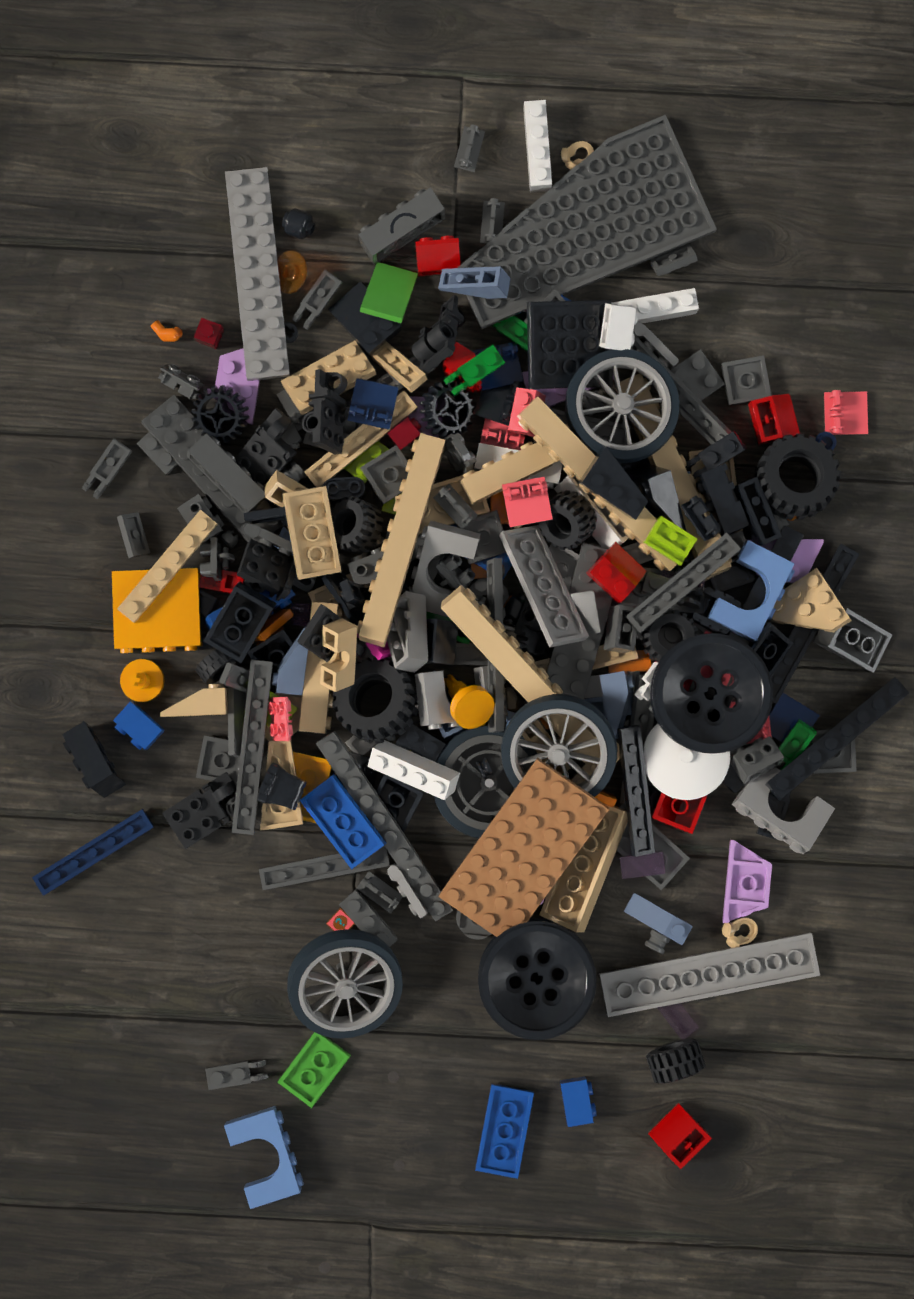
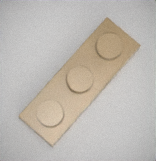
M388 342L371 354L374 362L411 393L428 380L423 371Z

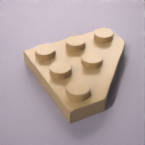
M817 568L785 588L783 597L780 601L776 600L773 607L776 610L772 619L775 623L780 624L786 623L803 628H816L827 632H835L852 621Z

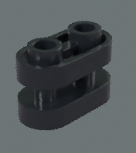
M358 477L330 478L323 484L327 488L328 499L332 504H335L337 501L341 502L344 497L349 498V496H353L363 500L366 496L365 483Z

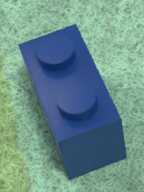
M132 701L113 720L117 724L115 728L123 735L127 733L133 738L131 743L138 749H149L165 731Z
M585 1076L560 1080L567 1126L572 1127L594 1123L593 1117L597 1116L595 1103L590 1104L589 1095H593L591 1081L587 1082Z

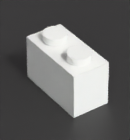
M605 303L600 347L615 350L631 349L635 341L633 329L638 320V313L635 307Z

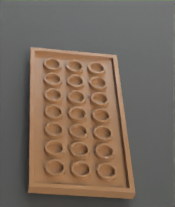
M537 757L438 897L496 937L512 926L527 922L604 818L610 807Z

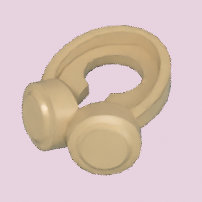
M579 141L573 143L568 148H562L561 158L567 168L571 170L584 160L579 158L575 161L570 160L576 154L578 148H585L589 156L594 151L591 144Z
M739 918L732 923H725L722 927V933L727 937V945L735 948L754 940L758 933V927L755 921L750 918ZM742 924L748 925L750 932L747 936H734Z

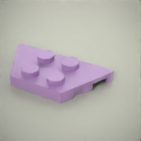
M240 349L220 356L215 385L218 389L221 385H225L226 391L232 387L233 395L236 392H240L238 399H246L242 406L249 407V410L245 411L244 414H248L250 417L245 421L253 425L260 380L247 381L244 349ZM227 401L229 409L235 411L231 403Z
M823 539L801 540L791 560L794 563L792 569L795 572L791 580L785 583H794L809 573L824 543ZM776 540L771 541L765 545H762L761 547L771 551Z
M730 840L723 923H729L734 919L768 908L772 864L735 840Z

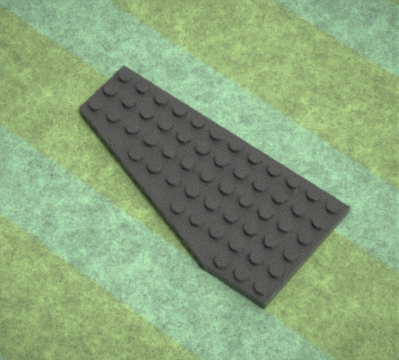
M663 115L607 138L602 145L557 181L543 196L505 226L497 234V237L493 238V241H489L458 268L501 266L511 278L507 298L487 299L466 295L480 329H484L527 311V302L543 301L553 290H556L561 296L715 233L717 228L666 115Z

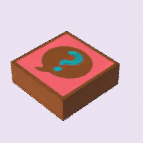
M341 907L326 922V925L333 931L350 929L355 924Z

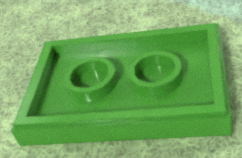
M377 262L360 312L402 323L418 273Z
M314 1032L278 1080V1083L312 1108L351 1055L328 1037Z

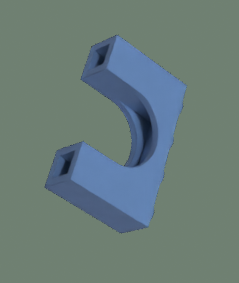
M747 540L744 542L735 562L756 572L763 579L766 587L763 603L757 609L744 610L718 598L707 618L729 628L731 632L753 643L757 641L764 630L766 621L772 619L776 610L773 608L776 600L780 601L785 593L783 586L786 581L789 582L795 571L792 569L794 566L793 562Z
M276 1106L227 1121L224 1125L230 1146L252 1139H264L273 1144L279 1154V1167L272 1175L245 1184L244 1191L250 1209L299 1194L302 1189L301 1186L304 1185L301 1173H297L294 1166L297 1165L294 1152L290 1153L288 1144H291L287 1131H283L281 1125L284 1123L283 1115L280 1110L277 1111Z

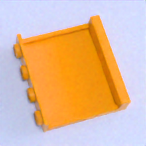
M199 568L180 569L135 623L117 608L149 570L112 571L114 649H120V653H133V649H142L143 653L155 652V648H163V652L176 651V647H184L185 651H197V646H203V643H201L199 591L201 573Z

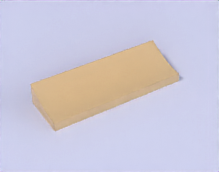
M616 806L609 808L604 818L547 894L540 916L574 932H585L628 823L626 810Z

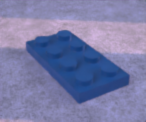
M335 774L300 799V802L351 870L386 844L385 840Z
M491 1083L475 1171L518 1179L534 1091Z

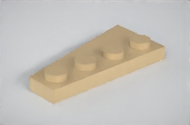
M291 740L269 742L266 772L272 763H276L288 773L296 776ZM300 801L296 810L277 804H262L260 831L303 824Z

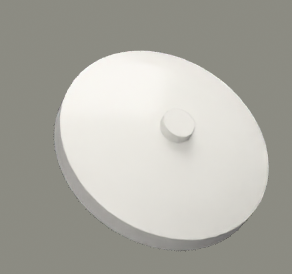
M656 724L650 731L644 743L645 770L649 780L659 791L672 798L693 800L708 795L722 783L729 769L730 751L710 754L687 749L668 737L659 724Z

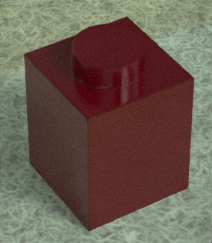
M201 317L194 339L198 343L217 350L224 328L220 324Z
M408 416L387 434L399 449L402 450L422 433L420 430L422 425L415 417L411 418Z

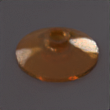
M286 251L277 259L281 292L292 294L303 286L307 276V264L300 253Z

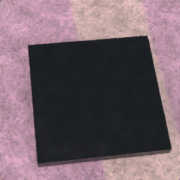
M612 300L527 302L529 389L568 388L574 374L586 361L599 353L612 350L599 346L605 303L612 304ZM612 369L598 374L609 387H613ZM593 378V379L587 384L586 388L601 387V386H600L599 383Z

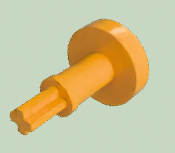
M146 659L130 662L123 669L120 677L121 688L125 695L137 702H148L158 697L165 683L161 668L153 661Z
M451 674L444 678V684L449 689L448 693L452 698L450 713L457 724L465 729H475L484 725L492 716L495 706L494 699L489 692L478 685L466 686L464 682L457 681Z

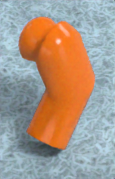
M159 320L150 326L164 342L178 341L183 335L179 327H174V329L165 328Z

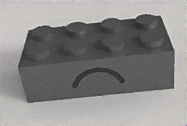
M431 187L427 190L425 188L421 189L414 195L415 198L409 202L407 200L401 202L396 206L397 209L395 211L384 213L378 218V222L373 225L368 224L360 230L361 233L358 234L360 244L374 265L445 220V208Z

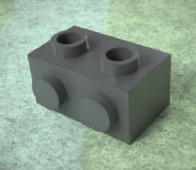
M198 494L177 509L187 524L190 523L200 510L218 524L203 541V543H208L211 541V537H217L224 532L222 526L225 524L218 514L214 516L210 509L213 506L206 496L202 498Z
M382 547L372 550V555L363 557V555H359L350 559L351 563L347 565L355 583L368 584L371 583L372 579L376 580L378 572H375V567L378 559L382 560L384 552L381 551Z
M619 604L609 608L604 650L618 653L634 651L637 630L626 616L635 607Z
M771 736L765 739L762 737L758 738L751 744L752 746L746 749L741 747L733 753L730 763L744 784L781 765L784 756Z

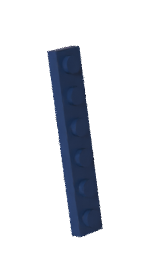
M141 809L32 878L44 896L154 828V825L144 809Z

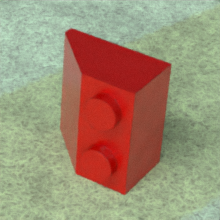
M615 541L586 574L617 603H621L638 585L647 571Z
M661 793L652 818L693 834L708 795L693 800H680Z

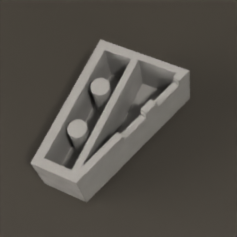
M405 591L399 598L387 638L395 669L415 673L428 662L425 595Z

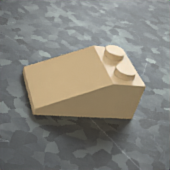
M208 684V689H202L160 712V717L227 715L228 688H224V684Z

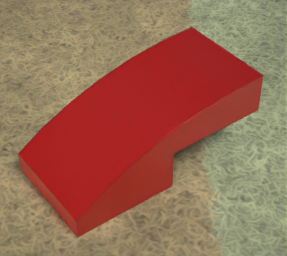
M222 570V581H215L213 577H203L201 575L199 588L231 593L235 585L239 581L243 583L244 579L237 576V572Z

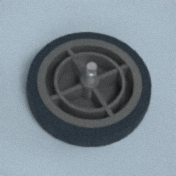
M488 725L467 729L452 738L444 746L436 760V763L460 773L455 792L446 800L434 796V799L446 821L465 835L479 839L515 789L506 776L502 763L501 744L506 728H504L503 732L489 733ZM518 745L519 759L538 754L533 748ZM484 758L487 759L494 774L493 776L488 775L485 780L476 764L477 761L483 762ZM535 761L522 764L526 773Z

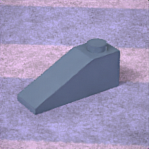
M501 266L442 269L438 289L487 299L507 298L511 278Z
M306 627L303 628L279 663L277 673L273 672L272 685L275 686L276 693L302 695L308 649L297 643Z
M630 671L600 675L607 720L612 727L615 739H618L617 728L624 727L633 695V687H635L633 674L630 675Z
M633 893L624 909L625 913L683 945L693 927L686 921L636 893Z

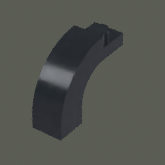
M347 579L341 582V596L347 603L348 609L356 612L363 611L365 600H370L372 594L369 592L370 583L357 584ZM406 580L404 581L401 595L405 591L410 592Z

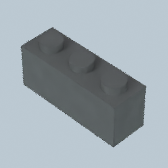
M357 889L340 902V907L361 931L377 936L389 947L398 940L397 935Z

